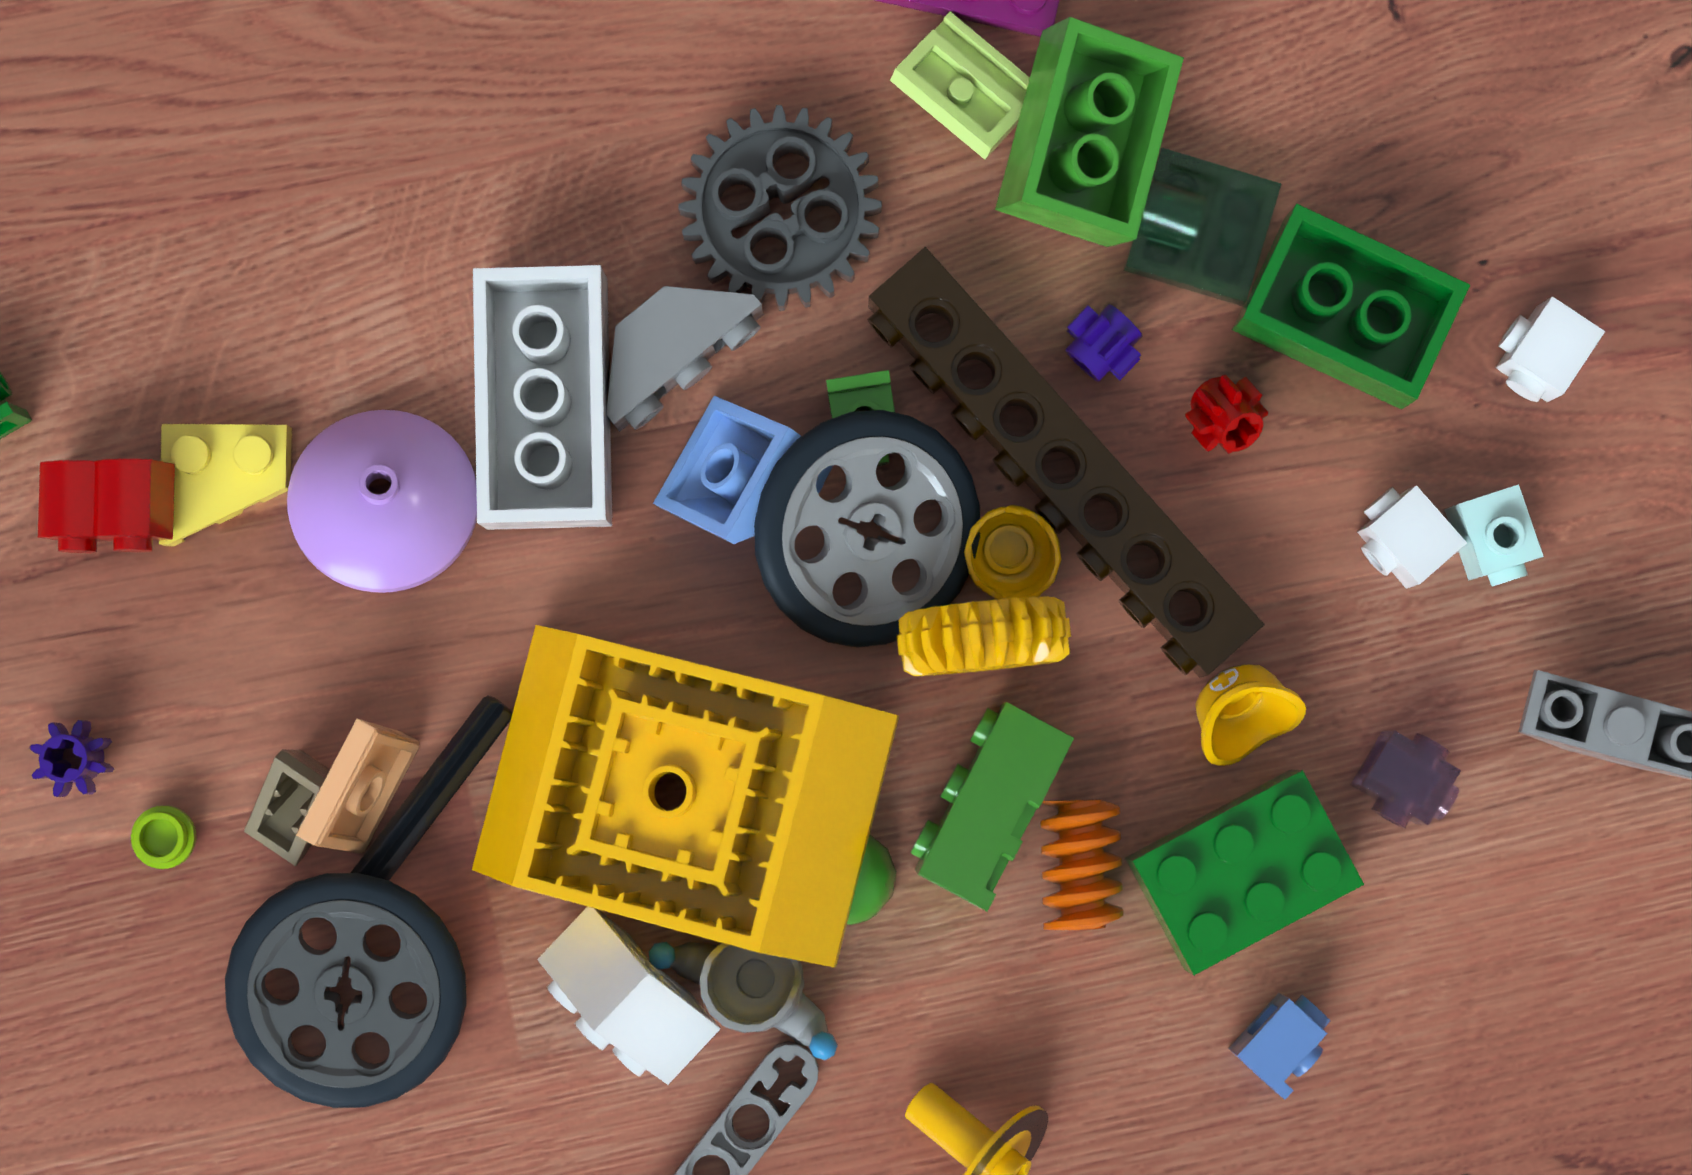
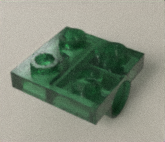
M1161 148L1137 239L1131 243L1124 271L1243 306L1247 301L1281 183Z

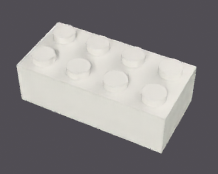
M601 265L473 268L477 523L487 530L611 527L610 419L606 415L610 383L608 281Z

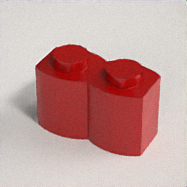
M153 459L58 460L40 462L38 538L58 540L59 552L96 553L97 541H113L114 551L152 552L153 541L173 539L175 464Z

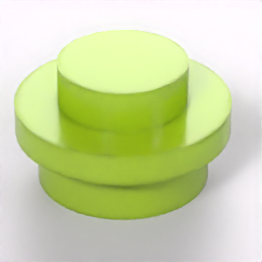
M173 806L152 807L143 812L133 825L131 832L132 848L136 856L144 864L152 868L168 869L176 867L186 861L194 850L196 844L194 823L179 808Z

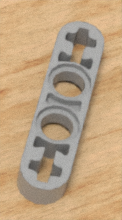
M790 1041L773 1047L673 1175H694L695 1163L701 1157L707 1155H717L723 1158L728 1164L730 1175H748L813 1091L818 1081L819 1065L811 1050L807 1046ZM797 1055L805 1061L801 1073L807 1079L801 1086L794 1081L789 1082L785 1086L778 1099L789 1103V1105L783 1112H780L768 1096L754 1091L752 1088L758 1081H761L768 1091L779 1075V1069L774 1065V1062L779 1057L789 1062ZM747 1104H754L763 1108L768 1114L770 1121L767 1132L762 1137L754 1140L739 1136L732 1123L735 1112L741 1106Z

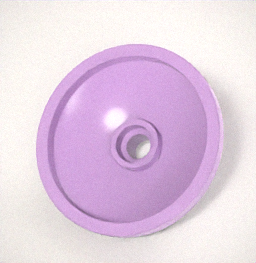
M374 410L354 414L324 429L307 445L294 466L288 486L287 509L289 521L295 539L307 559L332 580L347 587L367 592L386 593L407 590L428 582L441 574L460 556L466 547L477 520L475 473L466 453L458 442L440 426L423 417L396 410ZM376 479H386L391 483L390 489L384 494L379 495L371 493L368 487Z

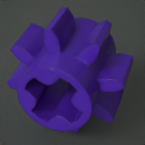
M1108 304L1099 314L1087 305L1067 326V332L1075 340L1065 349L1066 353L1086 374L1097 382L1109 371L1120 381L1140 360L1141 354L1133 346L1142 338V333L1121 311L1111 304Z
M77 720L73 725L71 735H69L67 728L62 723L52 722L48 724L51 738L44 744H32L30 746L31 751L39 754L40 768L36 769L32 774L33 779L49 778L55 781L53 796L66 797L72 789L73 782H75L78 790L83 795L95 793L96 786L92 779L99 773H108L114 770L113 766L104 762L105 756L103 751L112 743V740L110 738L94 739L90 737L91 722L87 720ZM65 749H73V754L82 757L79 768H71V763L63 760Z

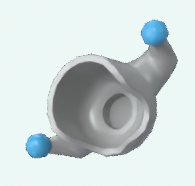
M667 942L655 943L650 949L649 962L656 969L672 968L680 977L700 985L701 998L707 1010L724 1027L742 1033L767 1031L775 1027L792 1038L796 1043L809 1046L815 1058L827 1060L835 1055L838 1044L834 1036L828 1032L824 1013L802 993L804 978L803 967L800 961L763 954L721 942L718 945L687 942L677 947H672Z

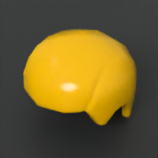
M1017 505L1002 506L988 511L971 527L964 549L965 560L971 579L978 588L995 599L1039 597L1054 583L1061 563L1060 543L1053 527L1044 517L1028 508ZM980 532V540L974 559L972 543L977 533Z

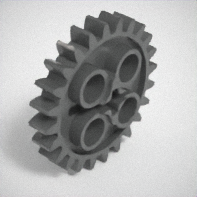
M776 105L773 120L768 123L763 122L756 108L750 109L751 127L744 130L737 122L729 118L726 121L730 138L726 142L710 133L706 136L707 144L713 153L711 158L693 154L691 157L692 165L701 174V177L682 178L683 190L696 196V199L680 203V215L697 219L696 222L682 229L685 241H703L691 254L695 264H700L713 260L714 264L707 275L708 280L711 284H714L728 275L731 278L728 292L741 293L747 287L752 289V294L755 295L761 304L767 293L775 294L779 311H785L788 296L794 293L798 294L805 308L811 307L810 289L816 286L829 298L833 297L834 286L831 278L835 274L849 282L855 279V273L848 262L849 259L852 258L863 262H868L870 259V251L859 242L860 238L876 239L879 236V227L864 219V217L882 213V201L864 197V195L878 187V176H859V172L869 163V155L867 152H862L849 157L847 153L853 143V135L848 132L836 140L831 139L832 119L830 117L825 118L816 129L809 127L807 108L801 109L794 123L786 122L782 105ZM789 153L798 154L807 160L809 167L801 177L786 179L780 176L774 169L777 160ZM822 178H826L829 181V186L823 190L819 189L798 198L814 182ZM733 185H745L755 193V198L746 209L733 211L721 203L724 191ZM775 197H778L783 204L793 201L791 204L792 216L785 220L778 213L767 216L771 212L769 201ZM829 206L839 213L841 221L832 231L826 233L817 232L806 223L808 213L816 207ZM764 218L763 221L756 224L743 237L736 239L732 236L734 229L752 224ZM775 237L781 240L787 246L784 258L774 264H763L757 261L752 255V250L761 239Z

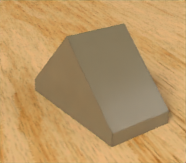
M281 750L274 758L244 832L294 866H297L312 844L299 838L296 834L330 769L302 750Z

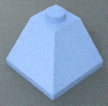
M714 396L653 504L732 544L755 536L754 522L761 492L775 464L801 435L783 424ZM834 465L823 469L818 475L816 481L818 493L821 491Z

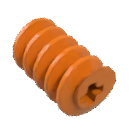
M1101 799L1043 801L1042 804L1058 809V814L1041 820L1040 828L1058 834L1059 839L1041 846V854L1058 859L1059 865L1043 871L1042 879L1060 885V891L1043 897L1042 905L1061 911L1060 917L1043 923V929L1086 930L1106 928L1107 923L1124 916L1122 907L1105 902V898L1123 891V884L1120 881L1104 876V872L1121 866L1122 858L1103 851L1104 846L1121 840L1120 831L1104 826L1102 822L1119 815L1120 807Z

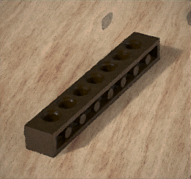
M926 247L869 296L868 308L874 314L867 320L875 332L890 347H893L898 342L902 344L915 359L909 365V368L917 379L932 394L941 388L957 407L951 412V415L959 426L975 441L983 435L999 454L992 460L1001 473L1015 487L1020 486L1023 482L1030 487L1041 500L1034 506L1039 515L1044 517L1056 533L1060 534L1067 529L1083 547L1076 553L1081 562L1098 580L1102 581L1109 576L1125 594L1118 600L1123 609L1142 628L1151 623L1167 640L1161 646V650L1181 673L1187 675L1193 670L1199 677L1208 676L1265 625ZM930 313L943 316L950 324V335L940 342H928L921 338L915 324L922 316ZM976 359L983 361L992 372V382L982 389L968 388L958 377V367L967 360ZM1009 406L1024 407L1033 417L1034 428L1025 436H1012L1002 428L999 418L1000 413ZM1052 452H1062L1068 455L1075 465L1074 479L1064 484L1050 481L1042 470L1043 457ZM1102 498L1109 501L1115 507L1117 521L1113 529L1099 531L1087 523L1084 516V508L1089 500ZM1146 545L1157 554L1159 567L1152 578L1137 577L1128 568L1127 554L1132 546ZM1176 592H1189L1199 601L1201 612L1199 619L1194 625L1184 626L1172 618L1169 603Z

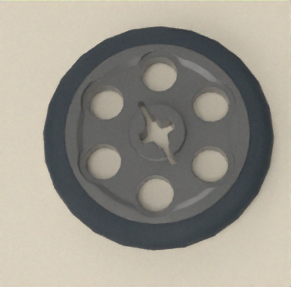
M326 873L291 884L268 898L246 921L231 949L225 975L226 1010L235 1039L251 1064L276 1087L303 1101L332 1108L369 1107L396 1099L422 1084L444 1062L461 1029L466 1008V973L457 944L445 924L417 895L389 880L365 874ZM319 917L331 922L337 933L335 945L325 950H317L310 947L303 939L302 934L303 924L307 920ZM378 924L394 928L401 940L400 950L395 955L389 957H380L373 954L366 944L367 931ZM347 956H349L351 964L348 977L351 978L352 988L362 991V995L354 997L344 1014V1025H342L343 1004H340L341 997L339 993L330 991V987H336L347 970ZM275 968L290 970L299 981L300 989L298 995L290 1000L274 998L266 988V974ZM402 982L418 984L426 993V1007L414 1014L401 1012L392 1001L394 987ZM303 1025H311L318 1028L326 1040L325 1051L314 1057L298 1053L292 1044V1032L297 1027ZM367 1032L380 1034L388 1042L390 1049L389 1057L383 1062L376 1064L365 1062L356 1053V1038Z

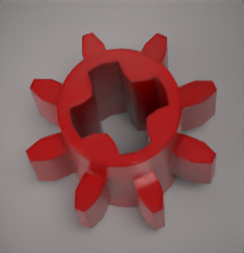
M1226 374L1205 381L1196 389L1191 398L1192 410L1185 413V417L1194 427L1191 432L1192 435L1208 452L1218 444L1228 454L1248 448L1260 436L1263 430V418L1268 416L1267 409L1259 402L1263 395L1247 377L1240 379L1236 384Z

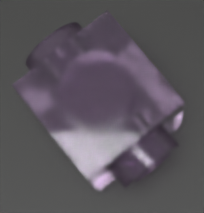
M1395 730L1382 731L1350 785L1376 800L1371 809L1389 822L1405 829L1409 821L1414 824L1429 825L1433 817L1441 820L1448 813L1459 793V788L1453 784L1461 770L1445 761L1450 754L1446 748L1424 735L1416 733L1413 740H1410Z

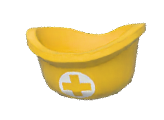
M1238 665L1218 673L1203 687L1195 703L1197 718L1201 728L1202 751L1207 760L1217 766L1232 765L1241 761L1263 743L1295 729L1306 714V706L1302 698L1291 689L1284 687L1275 675L1261 665Z

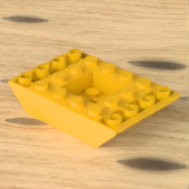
M535 625L472 870L514 887L747 950L836 967L899 715L577 633ZM668 773H676L685 782L686 797L678 808L667 811L655 799V786L662 776Z

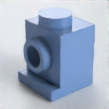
M1278 993L1228 1049L1285 1100L1294 1090L1284 1081L1291 1073L1296 1077L1302 1076L1319 1059L1323 1048L1318 1044L1327 1035L1323 1029L1330 1023V1019L1303 995L1294 1003L1288 997Z

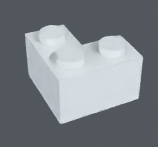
M587 906L537 959L553 979L547 986L548 991L567 1010L574 1014L577 1011L580 1013L581 1017L575 1022V1025L582 1034L601 1050L609 1043L615 1046L612 1051L616 1057L639 1077L648 1070L668 1085L721 1029L690 992L664 972L656 969L630 935L598 909Z

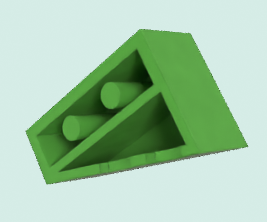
M1004 702L1001 705L998 713L987 708L970 739V742L980 747L969 768L967 769L957 764L940 795L941 798L950 802L938 825L927 820L910 852L920 858L915 867L917 874L988 912L996 896L993 890L1009 860H1014L1023 842L1020 839L1036 809H1039L1074 738L1008 702Z

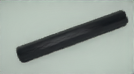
M486 696L480 701L350 873H360L385 880L392 878L511 721L512 711L506 705L492 696Z

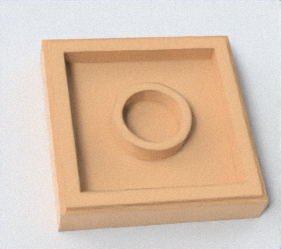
M356 719L296 836L318 847L361 854L365 852L420 747L418 745L420 741L401 731Z

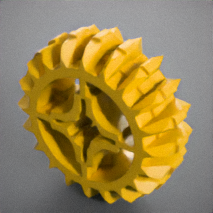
M1049 596L994 599L916 609L915 611H908L899 619V635H897L899 656H902L904 672L914 677L979 672L1059 662L1070 654V619L1066 618L1065 603L1056 597Z

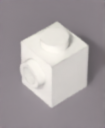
M1552 296L1538 305L1528 319L1519 315L1512 323L1498 345L1506 353L1496 366V369L1508 376L1506 384L1520 396L1533 402H1538L1540 398L1549 402L1565 393L1605 331Z
M1417 485L1400 495L1393 487L1382 494L1364 510L1370 521L1357 531L1366 542L1361 547V550L1369 562L1385 576L1392 572L1406 589L1420 585L1467 544Z

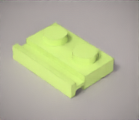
M949 12L935 30L933 29L895 68L890 81L983 159H986L1017 126L1030 77L952 12Z

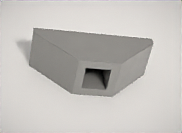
M664 286L615 326L606 415L620 432L629 424L634 430L644 426L663 409L664 406L659 399L678 384L683 390H687L712 369V365L708 360L726 345L734 351L749 341L761 328L756 322L764 315L760 301L754 294Z
M1534 670L1519 733L1568 751L1601 760L1692 780V711L1544 671Z

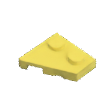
M162 424L161 461L175 464L173 539L159 540V544L163 546H176L184 542V538L215 523L221 524L242 514L243 510L258 502L264 503L287 492L291 477L292 427L288 425Z

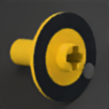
M934 1083L927 1084L914 1096L905 1113L907 1120L967 1168L964 1175H1027L1031 1168V1160L1043 1140L1048 1124L1047 1112L1040 1106L1035 1105L1018 1112L995 1133Z

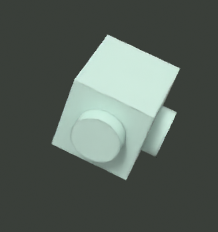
M1519 484L1445 509L1448 522L1467 542L1459 550V554L1468 581L1487 575L1491 587L1528 575L1524 563L1544 557Z

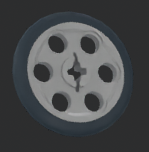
M885 410L856 411L820 423L798 438L778 460L760 495L754 522L755 556L766 589L778 608L801 630L828 643L858 648L887 645L897 641L899 619L904 614L916 609L949 605L960 593L969 575L964 549L971 527L980 519V504L972 475L958 451L936 429L911 416ZM889 453H899L905 464V472L902 479L894 486H881L876 475L880 459ZM838 465L846 475L845 488L838 497L824 500L819 496L816 488L818 475L828 466ZM926 500H936L942 510L939 525L929 533H919L913 522L916 508ZM843 517L856 523H860V521L871 522L873 519V522L880 526L881 530L899 537V540L895 542L878 536L877 538L867 537L864 542L865 537L857 533V529L838 522V519ZM808 526H818L824 535V546L821 552L812 559H800L794 549L797 534ZM980 532L977 533L972 543L974 559L980 540ZM914 559L920 567L918 583L907 592H897L892 584L894 568L903 560ZM845 573H857L862 583L861 594L858 599L846 606L837 605L832 593L836 580Z

